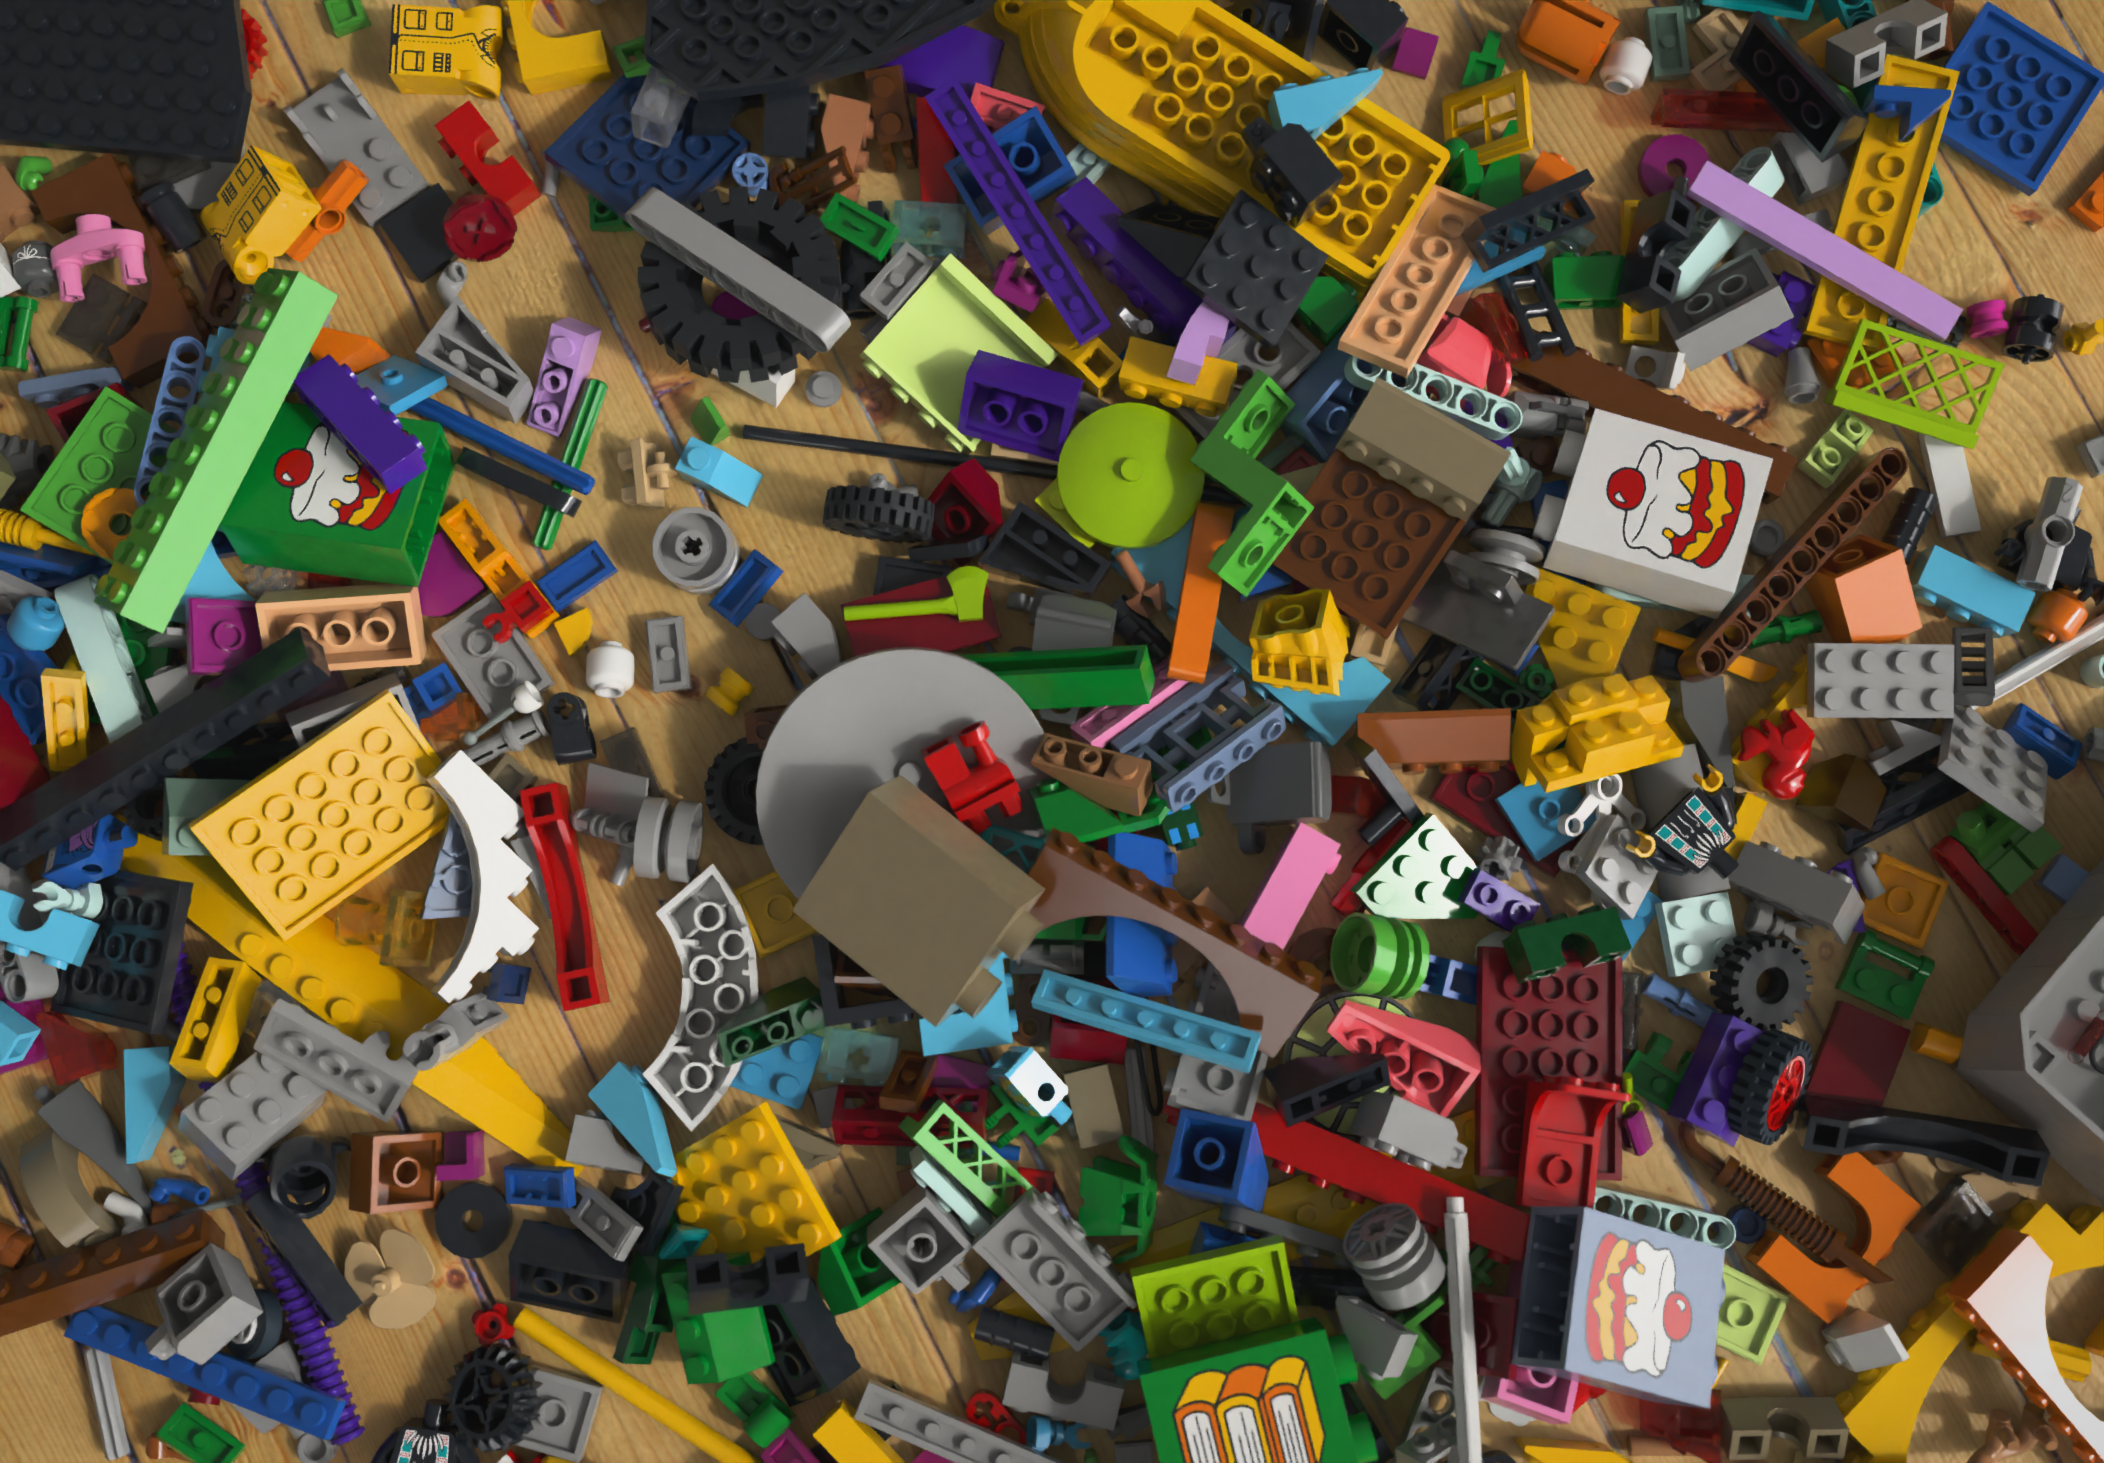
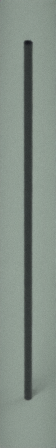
M744 425L743 439L952 467H957L975 458L986 471L1050 480L1057 478L1058 466L752 425ZM1207 485L1203 487L1202 500L1245 505L1221 487ZM1477 521L1472 529L1506 531L1532 539L1533 533L1532 528L1501 525L1500 527L1493 528L1480 521Z

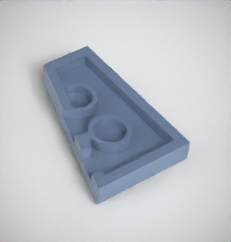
M449 811L418 920L466 917L470 915L472 876L469 853L460 826L451 811Z

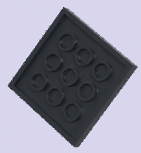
M118 870L117 873L94 882L101 885L103 906L96 917L85 919L91 920L100 926L81 967L69 963L66 970L58 968L59 986L52 998L50 1011L144 1033L164 1035L173 985L176 979L181 944L184 939L188 909L191 903L193 883Z

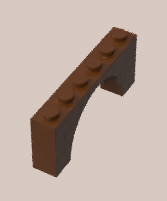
M109 152L32 190L31 193L46 223L63 235L77 230L75 219L87 214L108 216L111 219L113 228L129 229L143 234L145 252L149 259L152 275L150 297L142 316L132 330L118 342L108 347L123 379L140 389L163 376L169 349L174 340L183 336L196 338L203 344L206 353L209 335H215L211 324L203 316H200L196 308L200 304L192 288L189 285H185L180 276L184 273L180 262L173 254H169L165 246L168 243L146 211L147 206H143L138 200L143 193L138 192L134 184L138 181L137 175L128 162H120ZM190 352L181 353L177 357L185 364L198 359L195 354Z

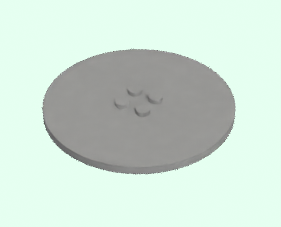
M895 647L861 654L837 664L806 685L785 708L770 732L761 756L756 784V811L764 847L773 867L791 892L800 899L868 792L900 775L959 820L923 759L921 750L951 735L968 769L978 765L979 763L973 748L964 747L958 737V733L978 721H985L990 731V736L986 741L995 755L1003 759L1011 770L1021 790L1018 794L1023 807L1021 812L1005 818L997 803L984 810L992 824L1042 839L1037 832L1027 789L1035 788L1038 782L1053 777L1031 765V760L1044 736V732L1033 712L1020 695L992 671L972 660L957 654L921 647ZM996 835L992 843V847L999 853L1015 846L1012 840ZM1028 845L1021 847L1025 856L1031 860L1035 858L1039 851L1038 848Z

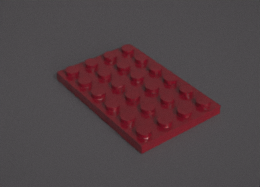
M1477 947L1476 1044L1481 1056V1072L1475 1078V1176L1518 1178L1528 1081L1542 1082L1543 1075L1580 1078L1583 1081L1618 1084L1619 1092L1622 1093V956L1614 961L1583 968L1576 951L1561 950L1566 962L1564 967L1551 976L1518 984L1504 947ZM1622 1101L1615 1103L1610 1108L1603 1123L1596 1180L1622 1181Z

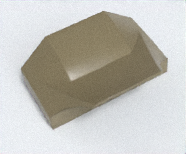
M775 1114L778 1123L805 1169L810 1170L820 1163L838 1158L843 1145L835 1144V1139Z

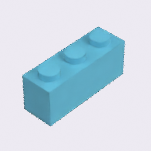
M1937 545L1919 552L1909 574L1916 602L1925 606L1935 605L1947 611L1946 615L1953 620L1970 622L1980 628H1993V638H2001L2019 632L2036 594Z

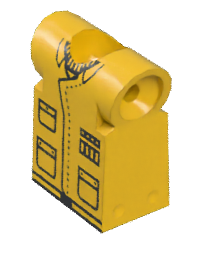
M392 4L389 75L401 94L466 95L468 93L488 101L500 100L501 69L497 65L496 59L503 43L504 11L499 7L490 5L476 6L463 11L459 8Z
M251 145L216 196L219 201L205 206L201 211L200 219L214 242L218 244L222 255L237 280L243 284L254 285L261 273L267 271L268 268H273L274 257L282 256L322 208L292 163Z

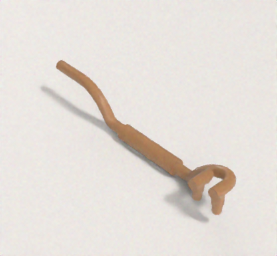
M2026 1403L2020 1429L2016 1434H2014V1429L2010 1424L2011 1416L2008 1412L2001 1409L1991 1410L1985 1444L1972 1454L1967 1463H1996L2029 1451L2037 1441L2046 1450H2055L2058 1447V1441L2053 1435V1430L2044 1419L2045 1410L2034 1403ZM1628 1436L1626 1442L1629 1456H1697L1716 1459L1726 1463H1769L1766 1460H1728L1721 1441L1704 1437Z

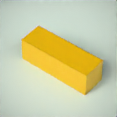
M1749 792L1740 793L1735 802L1737 824H1735L1732 831L1735 833L1736 838L1725 848L1735 860H1737L1746 841H1750L1768 804L1767 801Z

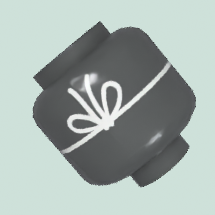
M28 241L17 248L12 256V270L15 281L22 291L36 298H45L59 291L56 270L52 269L50 251L53 247L43 241Z

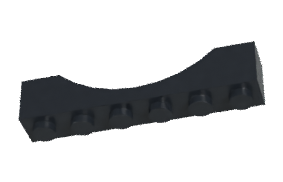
M1802 1095L1795 1124V1130L1803 1150L1841 1156L1872 1150L1916 1153L1958 1163L2001 1181L2039 1187L2042 1186L2050 1157V1151L2037 1130Z

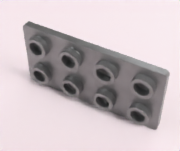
M1451 549L1447 557L1441 559L1402 617V620L1512 670H1517L1555 613L1553 605L1523 593L1513 575Z

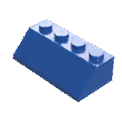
M1126 832L1108 836V854L1113 860L1130 869L1141 871L1148 879L1163 887L1176 890L1173 887V875L1177 874L1178 871L1177 857L1175 852H1172L1163 840ZM1107 916L1106 977L1122 992L1137 997L1172 995V982H1176L1178 977L1177 964L1172 959L1173 946L1177 945L1178 936L1143 921Z

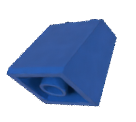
M1181 1108L1164 1184L1190 1200L1218 1206L1230 1204L1262 1213L1269 1174L1256 1123Z

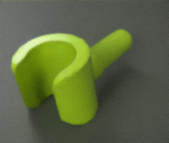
M1628 1072L1622 1076V1093L1631 1094L1630 1102H1622L1623 1116L1626 1115V1107L1631 1103L1637 1112L1643 1109L1641 1101L1633 1091L1632 1074Z

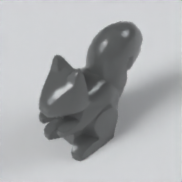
M0 434V453L9 461L16 477L0 500L1 509L11 510L12 507L17 505L19 495L27 494L35 489L54 461V448L52 445H44L40 448L36 439L29 442L28 439L19 441L17 435L10 437L8 434Z

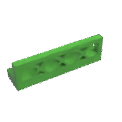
M938 1099L919 1123L908 1115L898 1126L996 1218L1010 1207L1006 1204V1187L1020 1185L1025 1192L1032 1187L1021 1174L940 1099ZM944 1114L949 1118V1135L934 1137L928 1130ZM958 1128H959L963 1133L958 1134ZM972 1140L974 1142L973 1158L959 1160L957 1158L958 1142ZM949 1143V1150L943 1144ZM982 1150H983L988 1156H982ZM996 1163L998 1165L997 1180L983 1182L982 1165ZM973 1166V1172L968 1167ZM1006 1173H1007L1011 1178L1006 1179ZM991 1189H997V1194Z

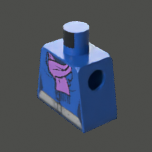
M108 814L48 851L41 877L57 884L62 889L77 890L83 884L94 883L113 875L121 867L124 849L136 845L138 840L137 832L116 817Z

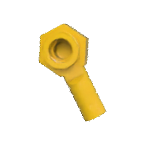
M2099 319L2092 324L2087 322L2072 324L2070 330H2066L2063 334L2065 350L2077 355L2092 354L2097 344L2104 343V319Z

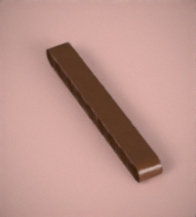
M1894 447L1883 449L1865 457L1853 468L1723 609L1719 617L1714 619L1680 656L1677 667L1679 674L1684 680L1690 683H1698L1718 677L1727 670L1905 475L1908 462L1902 451ZM1769 584L1773 589V593L1770 591ZM1746 608L1750 612L1751 618L1747 616ZM1723 633L1727 637L1728 644H1726L1723 639ZM1700 658L1704 662L1705 670L1700 666Z

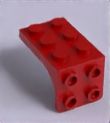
M1543 1075L1542 1082L1528 1081L1515 1204L1529 1207L1584 1206L1594 1209L1603 1123L1610 1108L1617 1102H1630L1631 1094L1619 1092L1618 1084L1583 1081L1580 1078Z

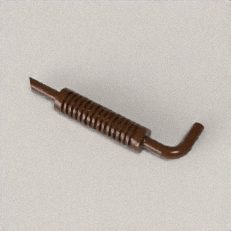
M1683 1122L1680 1123L1679 1141L1683 1150L1691 1158L1715 1173L1711 1183L1720 1189L1725 1187L1724 1192L1727 1194L1731 1192L1733 1198L1738 1196L1737 1201L1740 1203L1745 1201L1744 1205L1746 1207L1751 1205L1750 1209L1753 1212L1757 1211V1215L1760 1217L1764 1215L1763 1218L1766 1221L1771 1219L1770 1224L1773 1226L1777 1224V1228L1780 1231L1784 1229L1783 1232L1786 1235L1791 1233L1790 1238L1793 1240L1797 1238L1799 1244L1804 1243L1803 1246L1806 1249L1810 1248L1813 1254L1817 1253V1256L1826 1263H1830L1836 1257L1873 1284L1896 1281L1845 1246L1847 1235L1837 1228L1833 1230V1225L1827 1224V1221L1824 1219L1820 1220V1216L1817 1214L1813 1216V1211L1810 1209L1806 1211L1807 1208L1804 1205L1800 1206V1202L1797 1200L1793 1202L1791 1196L1786 1198L1787 1194L1784 1191L1780 1192L1778 1187L1773 1188L1771 1182L1766 1184L1767 1180L1765 1178L1759 1179L1760 1175L1758 1173L1752 1175L1753 1170L1750 1168L1746 1170L1747 1166L1745 1164L1739 1166L1740 1161L1732 1155H1728L1722 1161L1701 1146L1695 1137V1128Z

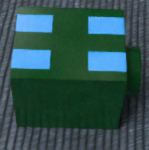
M1194 801L1184 805L1175 813L1169 811L1160 824L1165 844L1168 847L1175 845L1176 852L1198 846L1196 839L1204 836Z

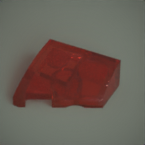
M1720 1389L1711 1390L1710 1409L1657 1403L1639 1398L1640 1431L1654 1439L1665 1440L1674 1450L1683 1455L1688 1451L1708 1463H1722V1395Z

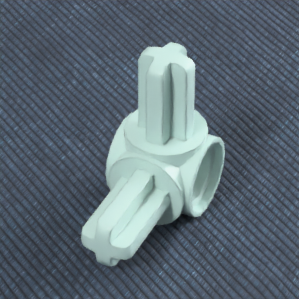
M1508 446L1506 450L1511 452L1494 483L1497 493L1481 517L1486 524L1493 528L1502 525L1515 503L1521 504L1523 501L1532 500L1538 493L1543 480L1541 471L1530 467L1524 458L1518 457L1514 448Z

